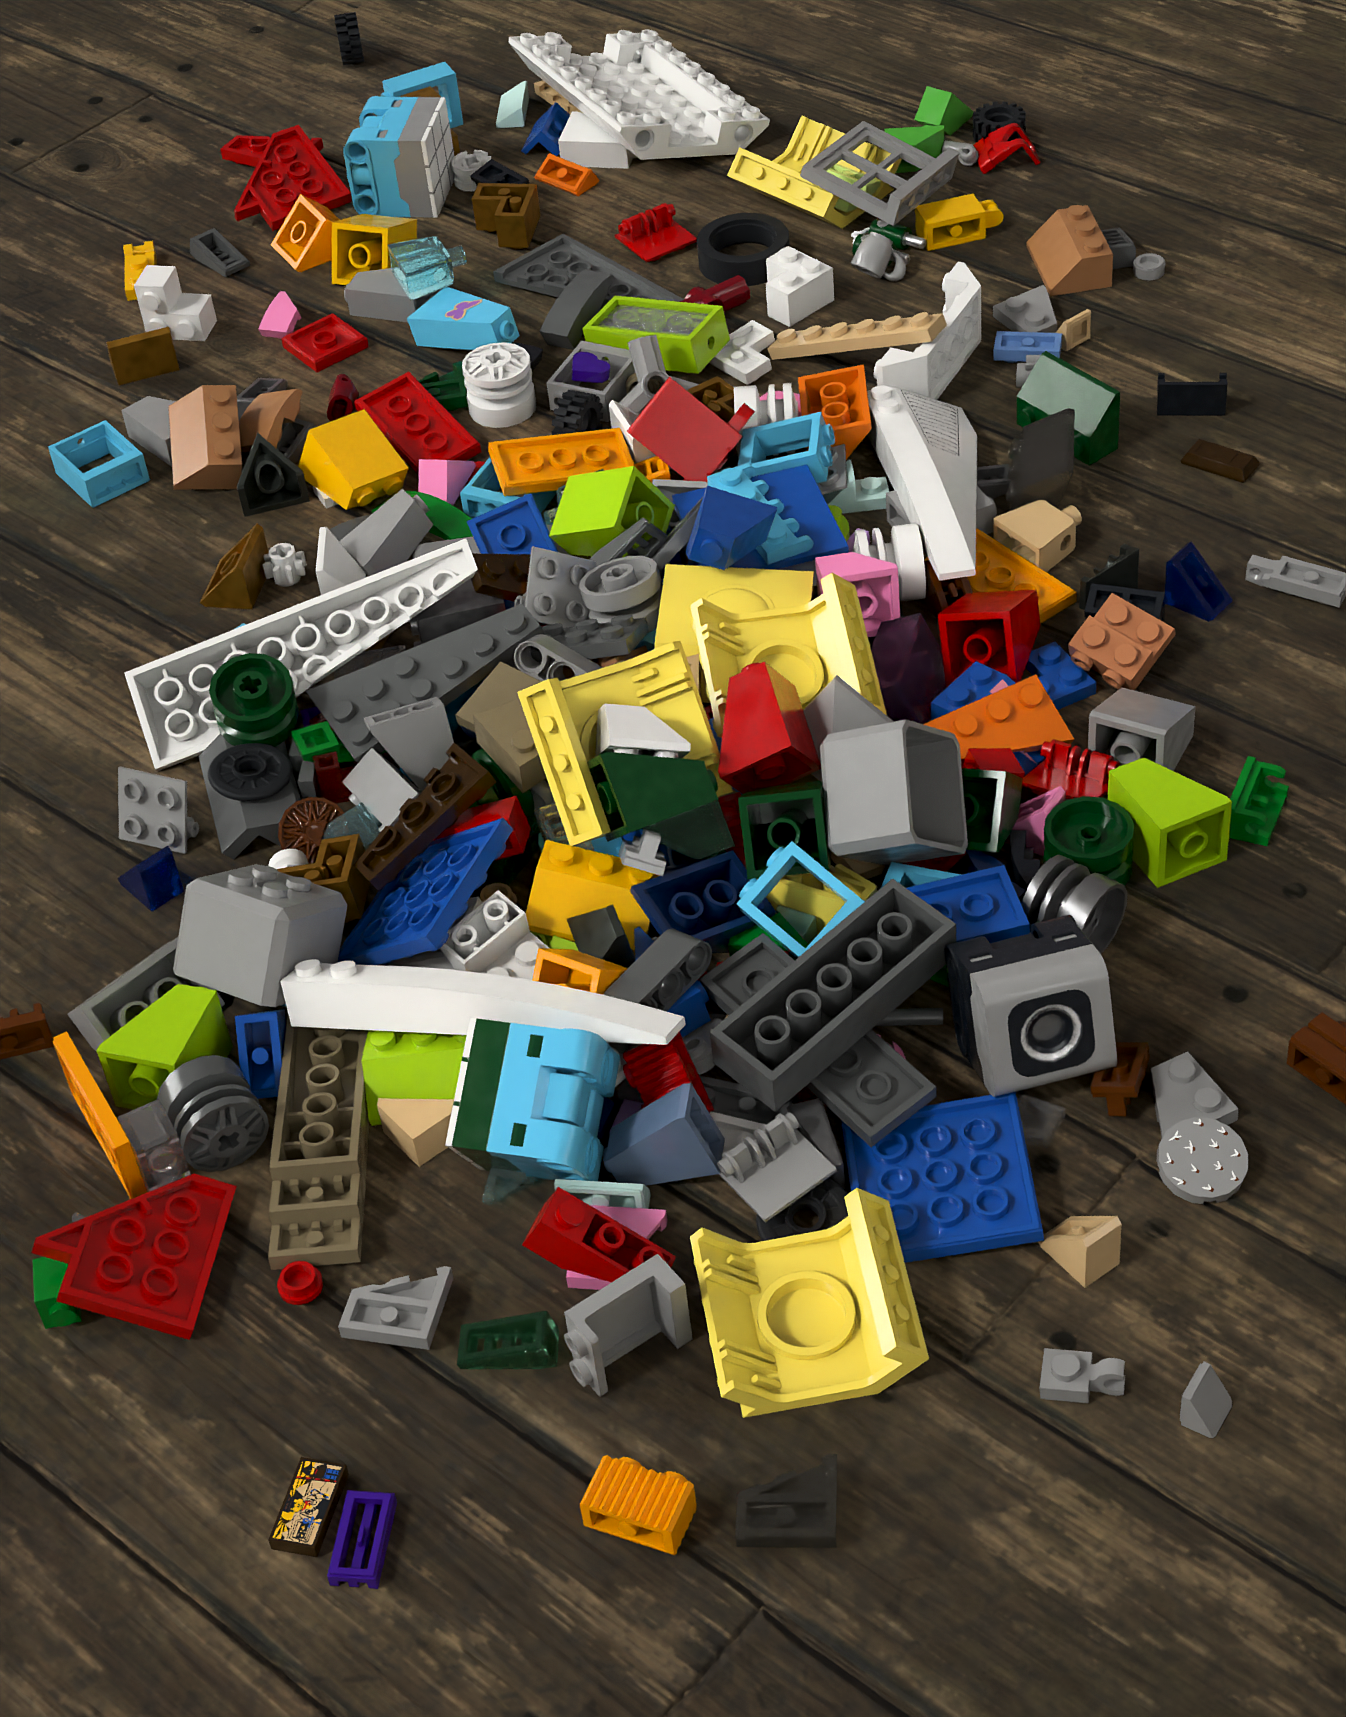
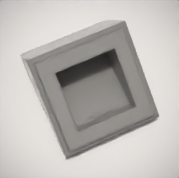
M1203 1361L1198 1366L1182 1395L1180 1421L1182 1426L1209 1438H1214L1232 1408V1400L1211 1364Z

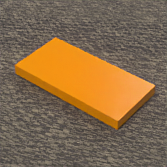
M620 428L489 442L488 452L504 496L561 490L565 488L569 476L635 466Z
M976 528V575L967 576L973 593L1037 590L1040 624L1077 602V592Z
M66 1031L53 1037L54 1041L52 1042L71 1094L129 1198L132 1199L147 1193L130 1141L68 1032Z

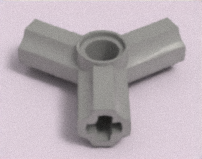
M656 334L627 342L638 384L619 402L638 414L643 411L654 397V394L647 387L649 379H656L662 386L668 377H671L685 390L699 385L669 376L666 373Z

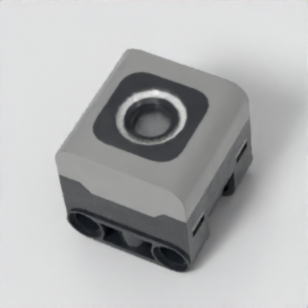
M1066 915L1033 923L1031 925V933L992 943H989L985 936H980L945 945V961L957 1043L963 1057L968 1059L992 1097L1117 1066L1111 994L1106 964L1100 952L1078 927L1073 916Z

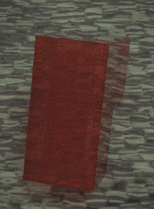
M336 751L313 756L322 798L336 804L350 801L348 798L352 792L342 781L355 766L340 769Z

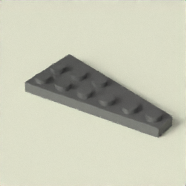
M565 234L557 236L493 271L495 282L554 297H559L564 288L584 269L612 274L614 278L601 308L614 296L676 302L684 300Z
M522 603L309 689L306 692L358 764L371 748L379 753L385 750L366 727L365 717L438 697L445 707L487 677L500 661L506 663L512 659L515 649L519 644L535 635H545V632Z

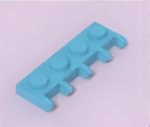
M750 463L727 468L707 476L708 486L777 507L766 542L756 548L768 565L812 549L814 542L809 536L805 535L797 538L794 535L799 529V523L796 519L782 520L778 515L784 509L783 503L779 499L770 501L765 499L763 495L769 490L767 483L764 480L755 482L750 480L755 474V469Z

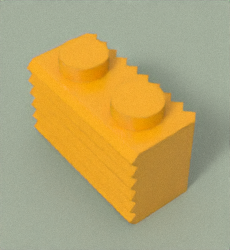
M608 1455L603 1456L580 1503L584 1526L672 1555L677 1554L678 1547L681 1546L682 1538H684L689 1522L692 1521L693 1514L696 1513L697 1508L694 1484L683 1475L673 1471L657 1473L653 1469H646L632 1458L621 1457L619 1459H612Z

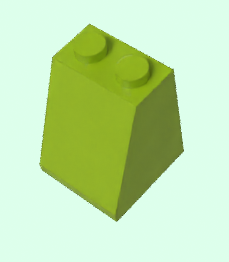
M635 466L569 476L549 537L569 555L592 557L598 550L643 517L666 534L675 505ZM645 532L641 537L647 541L652 536ZM635 542L632 547L636 549L640 545Z
M1145 757L1109 771L1108 800L1118 803L1129 812L1134 822L1133 860L1157 888L1227 860L1232 801L1227 796Z
M177 984L103 1041L96 1051L115 1105L117 1107L160 1115L156 1100L161 1085L170 1073L183 1063L201 1056L218 1055L227 1058L233 1045L217 991L201 986L194 987Z

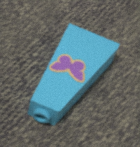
M444 287L407 318L416 345L423 347L474 350L477 347L490 343H512L520 336L510 307L449 287Z

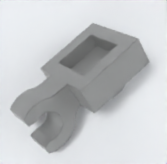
M1044 1348L1039 1387L1040 1399L1089 1403L1090 1391L1114 1396L1124 1395L1126 1379L1124 1375L1125 1361L1117 1358H1107L1093 1364L1092 1352Z

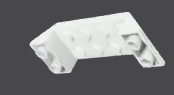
M958 261L953 269L946 273L943 278L942 291L945 292L943 315L947 326L932 342L922 343L920 347H916L914 352L890 347L882 359H879L875 364L874 378L877 379V386L897 387L937 400L981 342V285L964 262Z
M499 890L448 931V940L440 948L455 970L528 980L533 978L538 949H550L530 932L526 913ZM607 1042L620 1056L615 1087L626 1078L623 1071V1065L626 1064L623 1053L642 1044Z

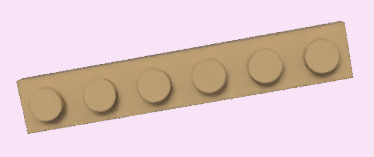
M922 312L907 318L892 316L883 321L866 319L858 324L847 325L846 322H841L832 327L825 328L816 325L801 331L787 329L777 335V339L767 349L771 359L776 360L932 342L947 326L943 313L929 315L927 312Z

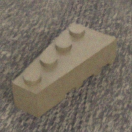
M519 698L473 715L477 743L522 793L547 778Z

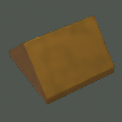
M169 327L107 342L109 358L118 385L180 370Z
M257 523L220 559L200 604L205 607L253 609L266 580L262 565L265 563L264 554H269L262 526Z

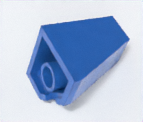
M707 486L686 547L688 559L725 570L766 542L777 507Z

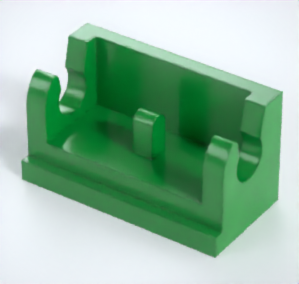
M1247 757L1230 797L1232 807L1229 838L1268 846L1287 799L1289 786L1280 782H1271L1266 776L1271 775L1277 778H1284L1286 774L1284 768L1256 761V757Z

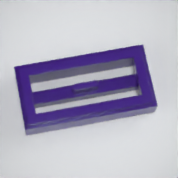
M347 1490L327 1574L330 1586H340V1582L344 1581L348 1582L349 1587L359 1588L360 1583H367L368 1588L378 1589L397 1506L395 1493ZM359 1503L365 1504L351 1568H345L344 1565ZM377 1505H382L368 1568L363 1569Z

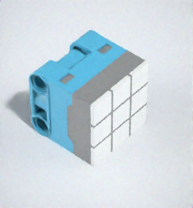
M370 97L359 116L360 127L352 130L343 148L347 179L355 210L358 214L389 217L438 218L454 182V172L451 163L454 157L445 97Z

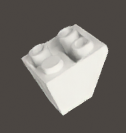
M604 704L598 710L596 756L606 752L681 759L690 752L691 743L646 707Z

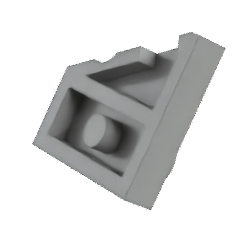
M1044 285L1018 296L1010 297L1006 301L993 306V317L1013 332H1057L1056 317Z
M1188 1051L1151 1068L1150 1081L1152 1093L1156 1101L1155 1111L1157 1122L1160 1125L1161 1140L1167 1129L1176 1122L1187 1118H1213L1226 1125L1238 1120L1237 1106Z
M443 1266L436 1268L438 1275L410 1282L409 1275L391 1279L383 1285L371 1284L352 1289L338 1326L341 1338L429 1350L453 1281L451 1267Z

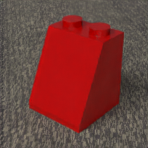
M1037 590L966 593L938 614L946 687L954 682L975 661L1008 675L1015 683L1021 681L1041 626Z
M765 661L749 664L741 670V673L730 677L718 767L720 779L743 794L750 788L789 784L820 770L821 763L795 685Z

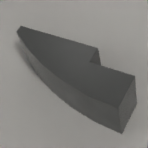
M584 269L574 277L556 299L539 331L547 345L571 350L577 347L583 333L582 328L599 312L614 278L612 274Z

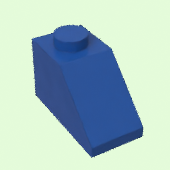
M285 1009L245 1013L235 1016L240 1070L249 1083L251 1092L256 1095L257 1099L278 1097L286 1034Z

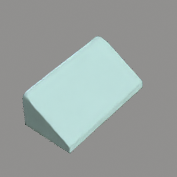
M527 81L521 82L501 95L496 128H514L525 125L529 102Z
M555 1179L554 1182L555 1190L557 1187H560L589 1205L649 1208L651 1193L650 1189L644 1184Z

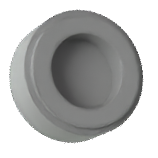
M1153 253L1139 255L1133 262L1134 276L1148 281L1161 278L1165 274V259Z

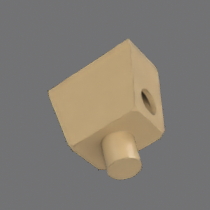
M1037 500L993 518L994 539L1040 569L1048 572L1074 550L1076 526L1081 523L1082 517L1079 510L1073 505L1060 511L1045 500Z

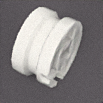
M474 150V154H467V151H464L453 157L451 163L454 172V183L458 189L471 192L476 190V183L471 180L470 175L491 160L488 152Z

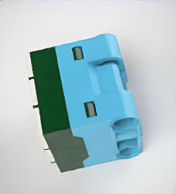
M470 1018L445 1146L480 1170L549 1180L598 1181L604 1146L600 1144V1140L597 1138L604 1102L603 1097H612L614 1095L620 1056L601 1036L590 1031L572 1028L556 1029Z

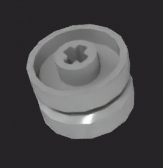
M627 556L613 559L590 570L580 580L579 590L584 604L590 609L589 619H597L598 623L611 622V619L614 617L631 614L633 619L646 617L649 632L657 628L662 579L657 563L652 558Z

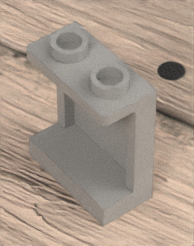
M658 1254L564 1312L568 1333L564 1334V1338L573 1356V1361L569 1363L571 1371L583 1387L589 1384L599 1397L608 1392L604 1368L662 1331L677 1349L693 1340L685 1283Z

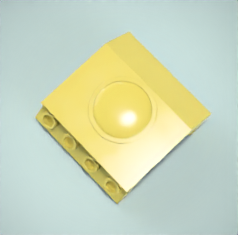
M803 115L783 154L771 161L739 147L727 174L728 177L751 190L842 229L865 212L858 207L849 212L834 208L839 197L800 177L803 165L845 135V133L815 122ZM866 142L852 151L876 165L891 155L886 150ZM898 159L886 170L895 174L902 159ZM840 160L837 163L847 168L866 174V172L856 168L855 166L843 160ZM881 181L880 187L872 196L881 200L894 189L889 184Z
M666 564L654 649L681 640L686 657L700 654L697 637L692 628L693 617L690 604L700 598L731 613H746L807 604L814 600V571L728 567L722 570L712 566ZM701 665V701L710 703L706 694L707 684Z
M832 572L820 580L824 594L807 604L746 613L728 612L703 598L690 604L693 617L692 628L698 641L699 661L704 670L707 684L706 694L710 700L714 718L712 722L713 728L718 737L722 738L729 678L741 673V670L749 664L762 663L764 661L795 685L803 709L838 675L887 715L854 584Z
M681 640L668 643L617 664L559 681L558 677L550 678L517 692L570 846L605 837V834L611 832L587 761L596 756L598 710L604 704L646 707L691 743L690 752L681 759L704 761L706 768L710 769L716 778L718 785L717 797L733 792L731 785L720 779L718 773L720 753Z
M855 1188L844 1197L848 1216L835 1226L824 1230L756 1243H742L703 1227L690 1236L720 1394L722 1398L740 1403L743 1418L879 1394L929 1360L888 1200Z

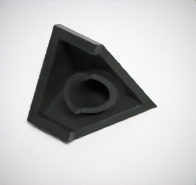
M257 432L237 484L244 517L310 502L303 471Z
M1124 543L1120 546V555L1114 556L1110 554L1108 562L1103 569L1093 568L1096 574L1090 579L1084 576L1080 579V609L1085 610L1091 583L1138 589L1139 548Z
M613 904L567 919L579 952L629 968L635 962L634 952L630 947Z

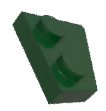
M462 361L453 363V371L439 377L437 372H433L419 380L425 389L448 411L468 407Z

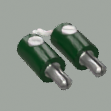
M875 219L870 227L862 231H854L851 234V237L854 238L853 255H855L863 239L868 236L864 234L876 232L893 241L892 250L904 259L906 265L910 261V255L896 251V248L905 250L908 246L923 249L926 246V239L912 235L911 228L898 224L892 226L881 219ZM892 255L887 266H889L893 261L895 262V259Z

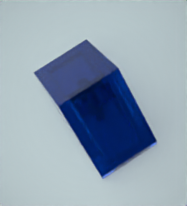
M1192 541L1187 543L1166 562L1165 604L1209 622L1217 617L1233 601Z
M169 846L161 849L117 878L120 884L150 911L156 910L184 892L174 856Z

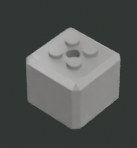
M901 720L832 733L826 736L820 745L827 847L836 856L889 866L891 862L908 863L965 853L968 839L960 745L954 733L910 720Z
M258 864L196 878L186 885L173 971L177 976L260 1006L277 1007L286 1004L280 981L295 969L296 964L310 959H316L320 963L329 964L338 962L347 903L341 892L314 884L306 878L293 877L278 872L273 867Z

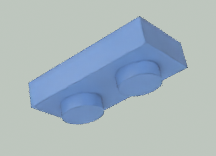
M997 331L993 349V360L1008 363L1026 362V355H1041L1045 351L1060 358L1062 333Z

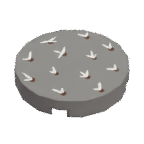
M1191 1117L1176 1122L1166 1130L1157 1149L1156 1162L1160 1169L1159 1175L1162 1182L1176 1196L1191 1203L1204 1204V1201L1212 1202L1215 1200V1203L1227 1200L1239 1190L1248 1171V1152L1242 1138L1230 1126L1213 1118Z

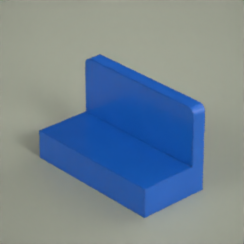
M555 102L534 124L521 151L526 155L539 142L553 155L558 156L560 154L558 140L570 114Z

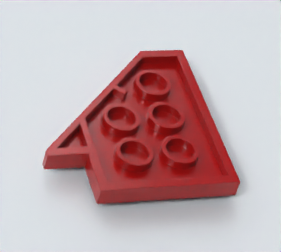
M296 125L272 134L234 209L235 219L240 221L260 213L274 231L281 228L300 194L331 210L352 202L351 192L301 127Z
M194 1173L36 1237L31 1253L68 1264L57 1296V1302L190 1340L237 1186Z

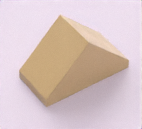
M378 1098L377 1108L383 1132L419 1167L448 1148L445 1146L454 1099Z
M1071 1216L1045 1233L1044 1241H1038V1243L1046 1253L1086 1288L1120 1264L1122 1224L1118 1216Z

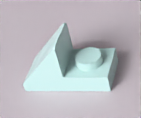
M848 460L846 462L847 488L823 495L828 506H838L841 508L842 514L886 509V493L889 492L886 477H867L855 480L852 462Z

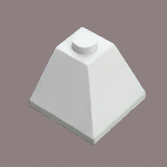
M320 527L316 575L321 595L366 578V573L327 527Z

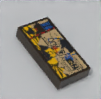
M304 1457L300 1458L268 1539L271 1549L318 1557L349 1475L345 1464Z

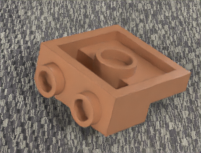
M1111 593L1094 617L1089 615L1068 643L1072 662L1083 670L1089 671L1092 669L1101 674L1104 681L1116 689L1123 687L1135 691L1174 638L1175 628Z

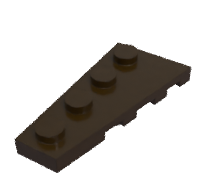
M472 553L478 568L475 575L471 578L476 593L515 602L517 596H523L526 593L531 554ZM572 555V556H576V557H580V558H584V559H588V560L591 558V556H585V555Z
M453 743L446 751L449 759L440 770L433 767L424 778L427 786L416 799L408 798L399 809V821L394 826H385L354 864L356 869L378 891L387 883L392 882L407 864L416 856L422 854L429 844L445 829L454 825L458 817L474 802L483 798L487 790L497 782L489 771L457 744Z

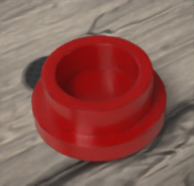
M295 1261L285 1266L277 1282L280 1297L292 1305H302L313 1301L323 1288V1279L320 1271L306 1261Z

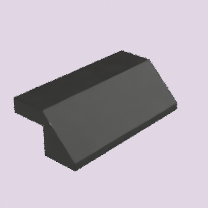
M219 734L199 755V761L222 854L234 860L258 835L280 846L278 840L279 822L285 810L296 801L301 800L293 770L288 784L273 796L256 801H238L226 798L215 791L208 780V769L213 759L222 751L233 747ZM283 741L276 748L284 752L289 758L285 741ZM248 769L242 771L241 773L255 774L259 772V770Z

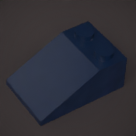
M733 850L633 885L630 889L631 894L659 935L668 929L674 928L709 943L712 953H729L728 943L730 938L757 925L737 906V902L741 899L739 894L742 888L751 879L747 878V870ZM766 897L757 906L769 918L776 914V910Z

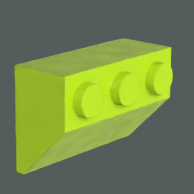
M368 1030L362 1056V1068L368 1118L371 1126L382 1125L377 1108L378 1098L454 1099L467 1035Z

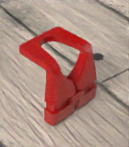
M1017 123L1001 127L989 133V137L986 139L982 138L973 145L978 152L977 162L983 174L989 172L995 165L1005 160L1020 147L1024 148L1036 165L1040 163L1035 146ZM1015 131H1017L1021 137L1015 140L1007 141Z

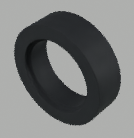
M736 213L715 219L704 226L697 236L700 271L707 279L718 284L737 275L745 279L747 286L768 282L766 259L781 249L790 246L789 231L780 220L760 213ZM742 243H755L769 247L759 253L745 256H733L719 252L726 247Z

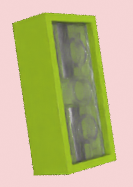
M614 296L582 328L585 341L627 350H629L627 342L656 334L665 370L699 374L730 341L723 306Z

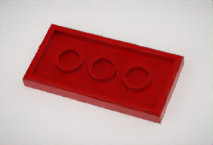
M410 372L399 376L354 401L356 410L365 409L396 452L418 475L419 459L467 461L482 452L480 443Z

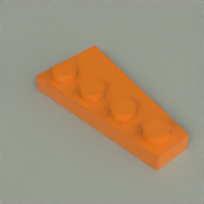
M1036 674L923 724L955 734L960 745L961 764H963L969 748H1011L1013 752L1024 751V753L1039 751L1044 741L1051 742L1055 739L1071 744L1074 740Z

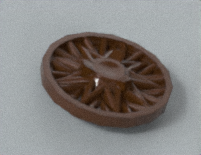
M308 797L293 803L285 810L278 828V840L281 849H297L302 851L307 857L308 864L316 862L322 839L351 834V827L343 810L336 803L319 797Z

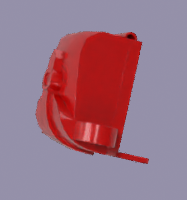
M668 377L628 428L627 432L684 478L683 481L707 482V476L714 474L716 470H720L728 460L726 457L743 437L739 432L755 411L744 403L731 420L726 423L671 377Z

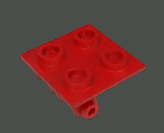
M666 203L654 207L652 210H646L645 214L641 212L622 220V224L618 225L620 233L615 234L617 240L646 263L656 261L666 254L682 250L686 246L697 242V238L672 219V216L676 214L675 208L672 204Z
M1055 739L1051 742L1044 741L1040 754L1046 757V759L1023 777L1022 786L1031 788V791L1038 795L1061 786L1066 791V799L1083 796L1102 798L1108 792L1109 771L1119 767L1120 763L1115 761L1112 755L1097 751L1092 752L1091 749L1087 748L1083 751L1080 758V746L1075 745L1072 748V744Z

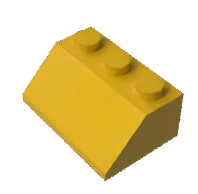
M546 840L536 867L526 909L529 929L532 932L552 937L555 935L575 942L567 919L613 904L635 955L634 929L640 926L649 935L652 923L631 894L630 889L633 885L659 877L660 875L623 865L617 856Z

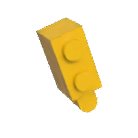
M973 193L922 204L915 208L916 234L918 237L926 239L925 248L927 251L985 239L986 228L998 226L1004 218L1002 211L998 208L995 201L985 200L979 202Z

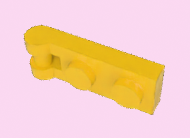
M153 240L145 241L144 245L133 246V244L123 245L127 301L137 300L134 284L146 265H157Z

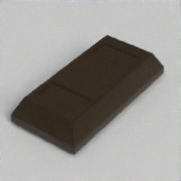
M1199 439L1181 459V463L1241 483H1244L1259 466V461L1253 455Z

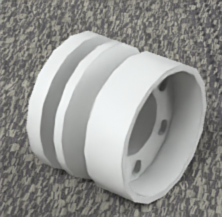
M505 342L490 343L477 347L463 359L462 371L465 377L464 384L467 388L469 414L478 424L492 428L510 427L527 420L536 410L530 355L524 348Z
M791 383L783 384V399H776L775 385L769 384L767 400L761 401L756 385L734 387V412L736 413L744 403L755 411L739 432L741 435L743 429L798 417V402L792 391ZM741 440L737 443L738 458L740 453ZM795 450L787 451V455L795 454Z
M917 523L893 526L891 543H884L879 528H873L872 545H868L864 529L855 530L852 552L897 565L900 601L925 598V563L921 535Z

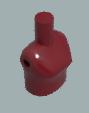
M339 374L332 386L327 409L329 421L350 415L355 410L354 401L359 398V392L345 374Z

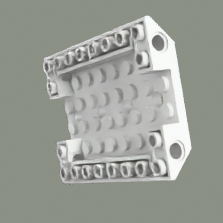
M645 29L641 33H632L627 30H619L617 34H606L604 53H591L590 56L571 53L572 46L560 34L554 32H547L545 36L522 33L520 36L509 37V44L532 72L640 160L735 155L739 147L745 149L769 126L770 119L760 113L759 108L748 104L744 97L735 94L728 85L719 82L713 74L703 70L700 64L691 61L686 57L685 53L675 49L672 43L659 37L656 31Z

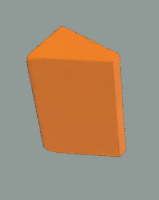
M550 153L534 176L540 182L575 196H580L600 181L591 169Z

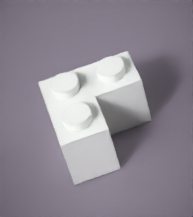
M790 246L781 249L766 259L768 281L766 283V298L769 317L791 327L834 301L833 267Z
M146 265L134 284L146 332L169 327L172 340L205 341L217 322L211 294L182 293L176 266Z

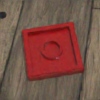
M333 313L281 338L283 348L315 372H319L369 347L367 337Z

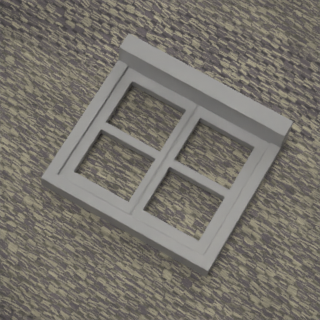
M862 121L803 165L800 177L894 226L952 179L960 153L949 147L937 158H934ZM865 141H868L891 153V155L876 165L852 151ZM901 158L922 170L907 181L886 169ZM840 160H843L866 172V174L855 183L850 184L827 172V170ZM876 177L895 187L896 190L890 194L889 201L886 203L861 190V188Z

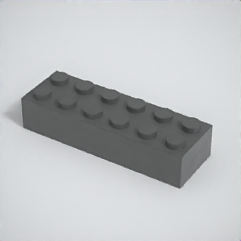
M891 879L710 1031L713 1063L773 1111H778L946 965L944 948L945 945L956 942V923L896 880Z

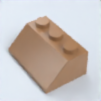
M1072 205L1069 208L1057 210L1027 241V249L1050 297L1112 287L1113 253L1088 205Z
M202 385L168 407L173 489H237V484L242 474V457L236 385Z

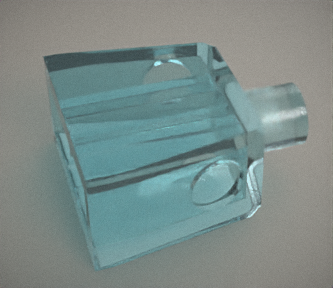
M435 236L388 245L392 273L410 301L452 285L454 282L453 267L467 263L462 246L445 249L439 238Z

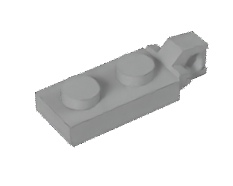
M1252 555L1247 563L1245 580L1259 586L1269 587L1289 595H1296L1339 608L1346 597L1345 572L1283 555L1280 560H1271Z

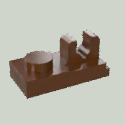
M40 1003L33 1004V1012L19 1015L18 1009L15 1008L10 1010V1017L0 1018V1060L54 1047L52 1042L54 1041L53 1034Z
M1116 1042L1117 1066L1095 1072L1091 1083V1094H1093V1097H1106L1109 1116L1127 1117V1105H1131V1097L1138 1096L1150 1059L1148 1042Z

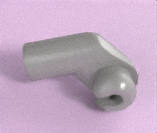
M944 141L942 153L950 147L960 153L958 160L962 165L971 166L977 162L978 152L973 144Z

